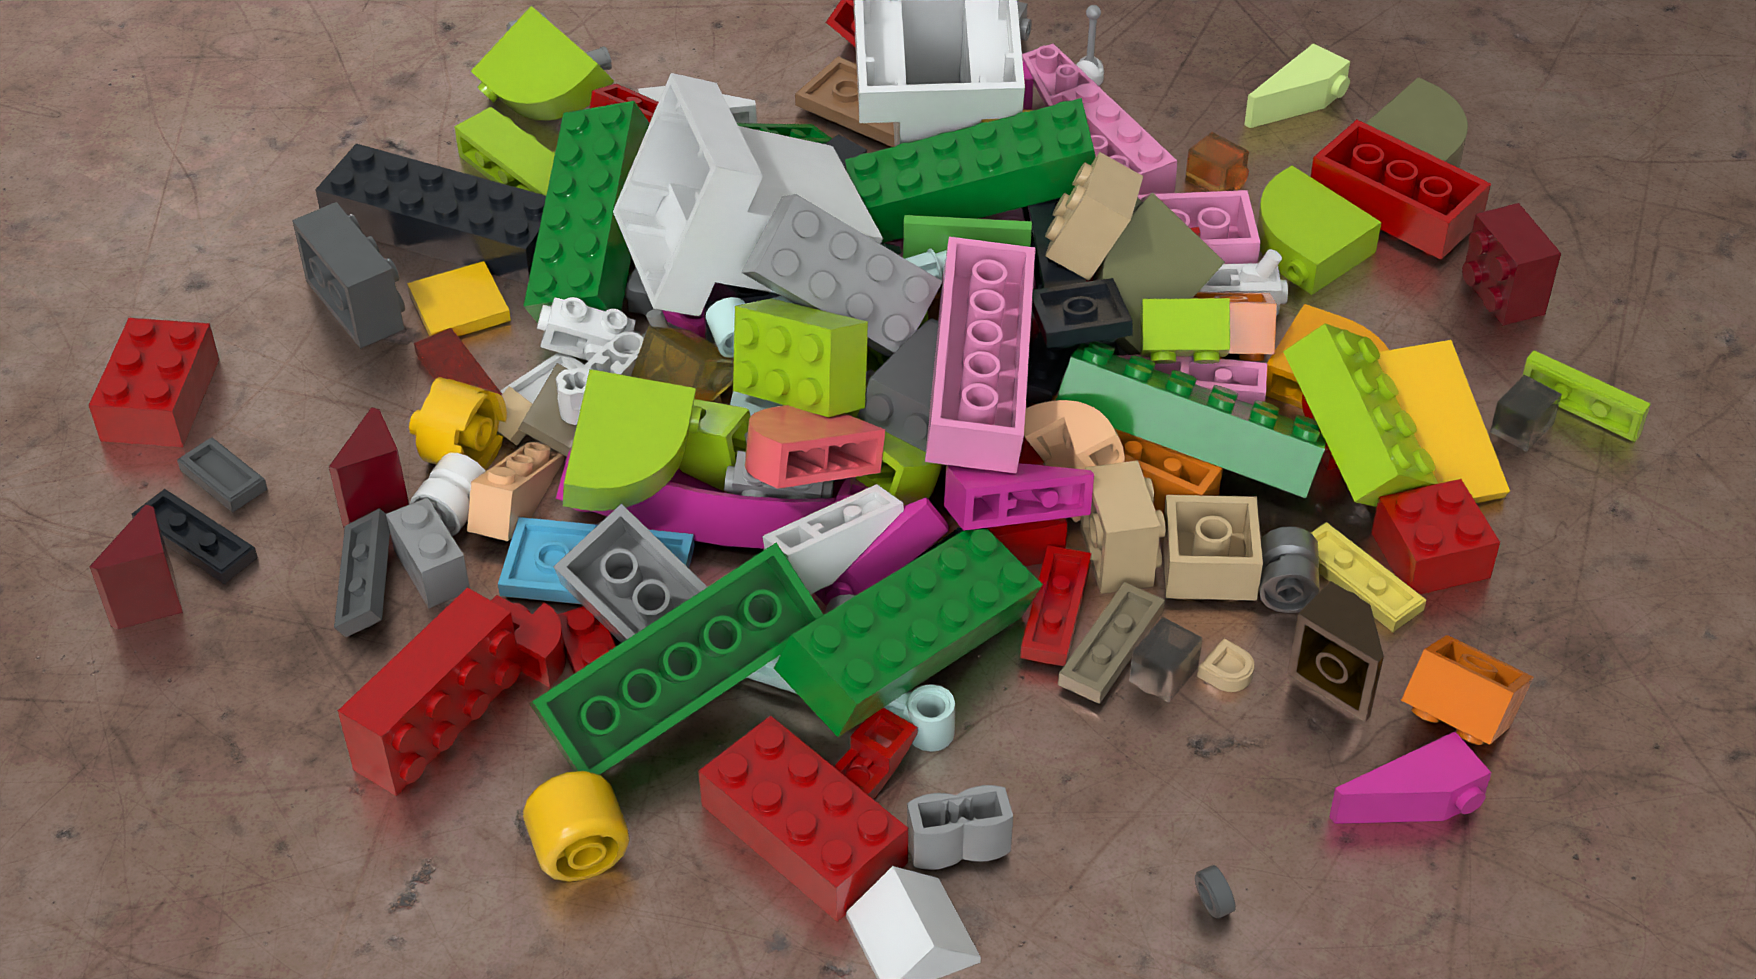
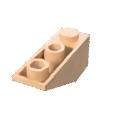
M529 442L471 481L467 531L509 541L513 537L518 518H532L562 465L565 455L558 451L550 450L551 447L544 443Z

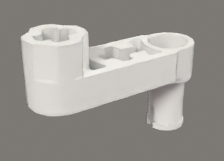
M634 332L618 334L610 342H607L582 368L563 370L556 377L560 416L565 422L577 425L589 369L645 379L644 367L647 357L645 341L641 335Z

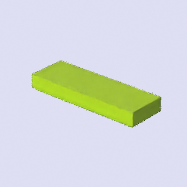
M1535 350L1526 359L1519 387L1532 395L1633 442H1636L1642 434L1651 405L1640 398Z

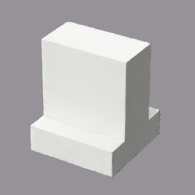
M853 0L859 123L893 122L894 143L897 146L902 143H910L933 137L940 133L972 127L981 123V119H1002L1023 112L1025 84L1017 0Z
M671 73L613 210L653 309L700 316L715 282L775 293L741 272L783 196L797 194L881 244L883 238L833 146L738 126L717 83Z

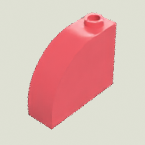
M789 405L763 409L754 413L749 418L745 469L754 478L777 489L881 473L885 429L845 413L825 417Z

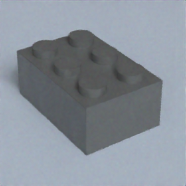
M335 202L292 220L306 282L360 349L404 330L401 312L405 311V304L396 289L395 282L399 281L397 268L390 258H383L373 237H366L362 233L360 225L353 214L347 215L340 205Z

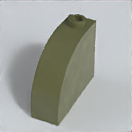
M1418 77L1366 122V124L1458 168L1460 167L1468 130L1466 115L1460 104L1450 94Z
M1153 192L1141 200L1137 197L1131 221L1093 275V281L1114 279L1133 320V336L1120 337L1115 340L1128 355H1141L1140 306L1142 299H1192L1225 263Z

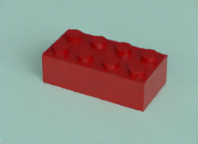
M1358 119L1313 157L1310 176L1382 222L1381 230L1441 260L1472 231L1475 215L1485 212L1491 183Z
M467 587L337 710L354 771L397 796L409 783H413L420 778L425 767L441 751H445L452 746L457 735L473 719H478L484 714L492 700L504 689L511 687L521 673L511 611Z
M771 715L699 770L702 806L836 922L842 919L846 912L892 866L903 868L908 863L909 828Z

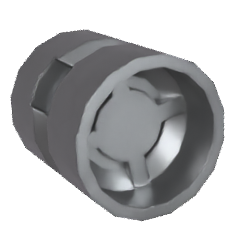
M1280 527L1268 532L1261 540L1263 567L1260 579V597L1263 603L1274 611L1298 613L1320 592L1318 541L1312 533L1305 529Z

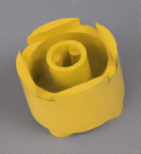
M436 378L421 410H416L409 422V432L416 436V448L419 456L425 462L437 465L444 455L459 453L470 457L486 471L496 458L502 445L504 436L498 435L497 431L499 421L506 423V404L503 397L498 393L452 379Z

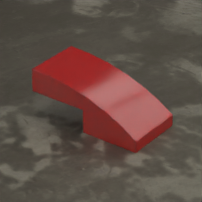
M882 708L868 717L850 736L851 748L836 763L834 768L874 799L909 750L918 734V727L886 708Z

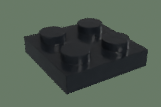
M1113 278L1033 290L1032 312L1047 348H1070L1080 343L1093 341L1112 342L1120 337L1133 336V320Z

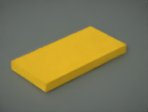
M1452 340L1380 351V358L1377 361L1383 373L1387 374L1395 383L1398 390L1396 399L1401 409L1408 413L1415 423L1417 431L1414 433V436L1420 448L1425 449L1431 456L1435 464L1433 474L1438 484L1462 479L1476 503L1505 498L1510 489Z

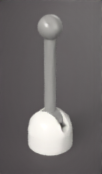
M1091 5L1086 10V15L1089 18L1087 56L1081 58L1076 65L1092 81L1100 86L1104 80V67L1101 60L1094 56L1096 24L1097 19L1101 15V9L1097 5Z

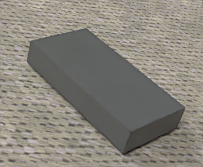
M213 437L177 459L179 468L185 475L232 513L268 489L265 478Z

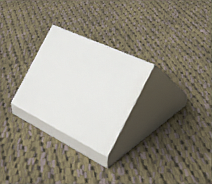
M892 866L846 912L847 920L877 979H938L981 962V957L939 878Z

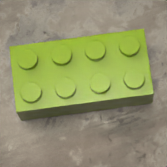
M1323 324L1283 351L1355 502L1377 507L1380 496L1438 484L1433 474L1435 464L1428 452L1420 448L1414 436V433L1417 431L1415 423L1409 414L1401 409L1396 399L1398 395L1397 387L1393 380L1383 373L1377 361L1380 358V353L1371 339L1351 333L1346 329L1343 330Z

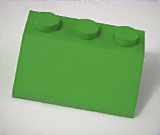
M904 215L903 258L906 259L926 253L930 248L934 253L947 250L949 237L1030 247L1032 222Z

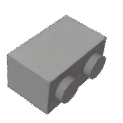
M428 498L386 514L394 551L428 608L459 596L467 587L470 588L464 555Z

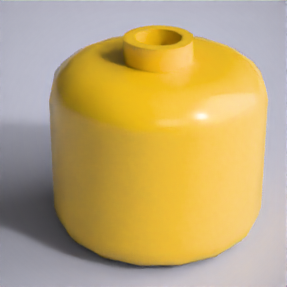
M573 771L554 776L539 785L531 793L523 809L525 826L540 868L556 880L571 882L600 875L613 867L624 856L630 841L627 824L612 786L601 775L595 773Z

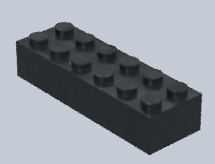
M357 143L315 189L319 209L337 202L347 215L353 214L362 233L366 237L372 236L375 241L461 266L484 261L493 275L524 284L529 282L546 199L545 195Z

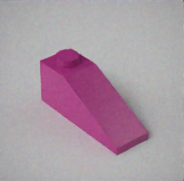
M1018 463L1016 473L947 465L944 507L963 531L1091 515L1094 473L1091 470L1021 463Z
M927 497L904 506V511L836 581L814 592L815 595L826 607L831 599L839 595H858L913 561L949 531L948 523Z
M1453 732L1336 787L1329 817L1334 824L1445 821L1459 813L1469 814L1482 805L1486 798L1485 793L1491 771L1456 732Z

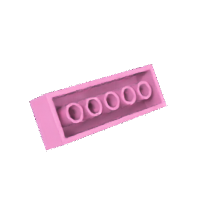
M949 237L942 279L925 462L1009 473L1017 472L1025 426L1035 247Z

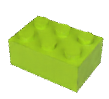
M772 298L736 305L734 319L733 391L778 404L789 405L825 417L864 409L868 321Z

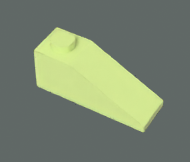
M1312 44L1248 95L1244 125L1253 128L1326 108L1336 98H1341L1348 90L1350 78H1348L1350 61L1316 44Z

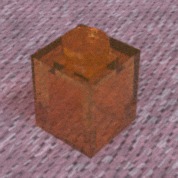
M1211 132L1188 150L1185 180L1207 192L1240 189L1245 184L1249 175V169L1247 168L1249 151Z

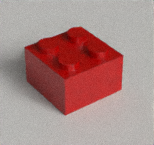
M1462 479L1380 496L1378 498L1371 533L1394 574L1418 594L1491 578L1500 541Z

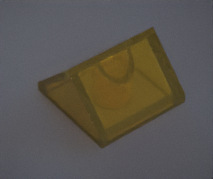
M648 326L631 377L696 388L695 399L712 402L733 384L734 358L721 355L717 346L691 330Z

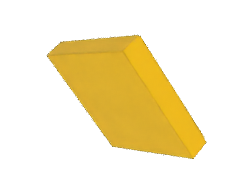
M484 261L407 283L409 295L433 344L511 321L509 308Z

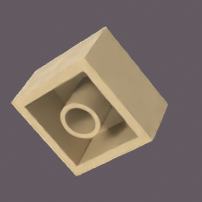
M1099 152L1091 165L1084 163L1072 185L1075 188L1070 195L1064 193L1054 209L1053 216L1055 218L1045 235L1046 238L1050 239L1045 256L1090 280L1131 221L1144 176Z
M1138 460L1085 467V470H1091L1094 473L1091 515L1081 516L1080 529L1087 551L1092 553L1091 564L1100 593L1117 592L1124 582L1139 589L1153 587L1155 569L1162 565L1159 538L1165 537L1166 529L1162 511H1155L1153 505L1154 489L1151 479L1144 478Z
M1166 495L1164 509L1166 532L1165 537H1162L1166 598L1257 600L1263 567L1257 497Z

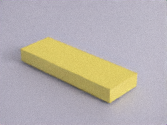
M1326 522L1311 532L1318 541L1319 574L1329 582L1332 581L1345 590L1355 593L1360 599L1369 603L1374 618L1392 632L1396 631L1424 611L1426 604L1424 597Z

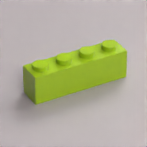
M492 107L454 126L459 157L489 180L547 195L555 152H551L539 143L532 134H527L516 126L509 117H504Z

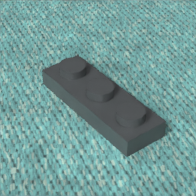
M380 508L346 525L344 529L334 628L345 637L364 628L371 627L382 620L390 530L386 513Z

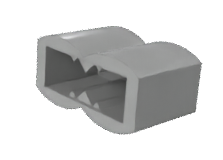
M982 785L966 789L958 795L931 793L908 802V844L914 867L941 869L954 865L962 859L990 861L1008 854L1011 851L1013 813L1006 788L995 785Z

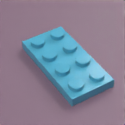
M519 517L498 581L500 596L581 604L560 583L553 566L598 525ZM649 530L688 568L690 567L695 547L694 534Z

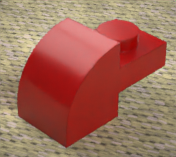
M496 595L491 601L511 611L521 672L551 687L561 676L566 664V652L559 616L545 602L531 614L522 604L511 603Z

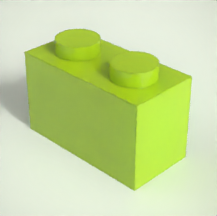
M1230 298L1142 299L1140 306L1141 357H1150V361L1155 364L1176 363V356H1193L1194 363L1198 364L1220 362V357H1226L1230 351Z

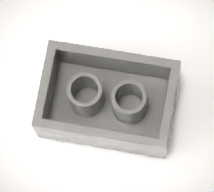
M622 504L553 566L560 583L621 643L707 588L683 562Z

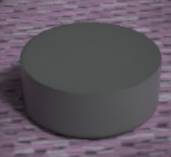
M1211 865L1196 872L1195 885L1208 912L1217 919L1234 912L1236 904L1232 891L1219 868Z

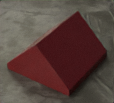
M371 407L329 465L343 528L379 508L387 514L409 505L398 449L380 409Z
M146 504L89 566L110 626L118 630L183 613L172 563L154 507Z

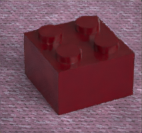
M1520 203L1475 215L1473 229L1469 235L1467 256L1462 267V275L1466 284L1471 286L1482 299L1486 309L1494 314L1502 326L1546 314L1561 252Z

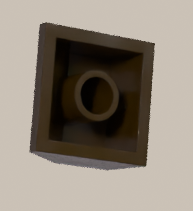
M1330 581L1298 613L1287 674L1364 722L1371 716L1384 659L1371 605L1360 599L1355 593L1347 591Z

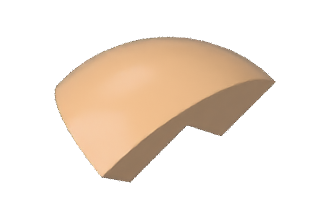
M1057 400L1036 404L1025 409L1024 437L1043 459L1046 466L1085 470V467L1125 462L1124 449L1117 432L1110 421L1094 407L1077 401ZM1081 516L1071 517L1075 523L1081 520Z

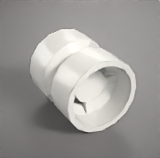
M448 453L441 458L430 473L429 479L422 483L409 504L428 498L451 536L461 530L468 520L471 481L486 471L476 461L466 455Z

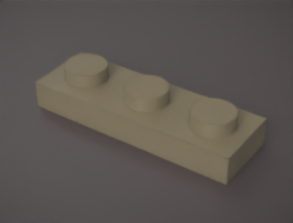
M1124 582L1059 672L1058 685L1100 704L1164 612L1165 599Z

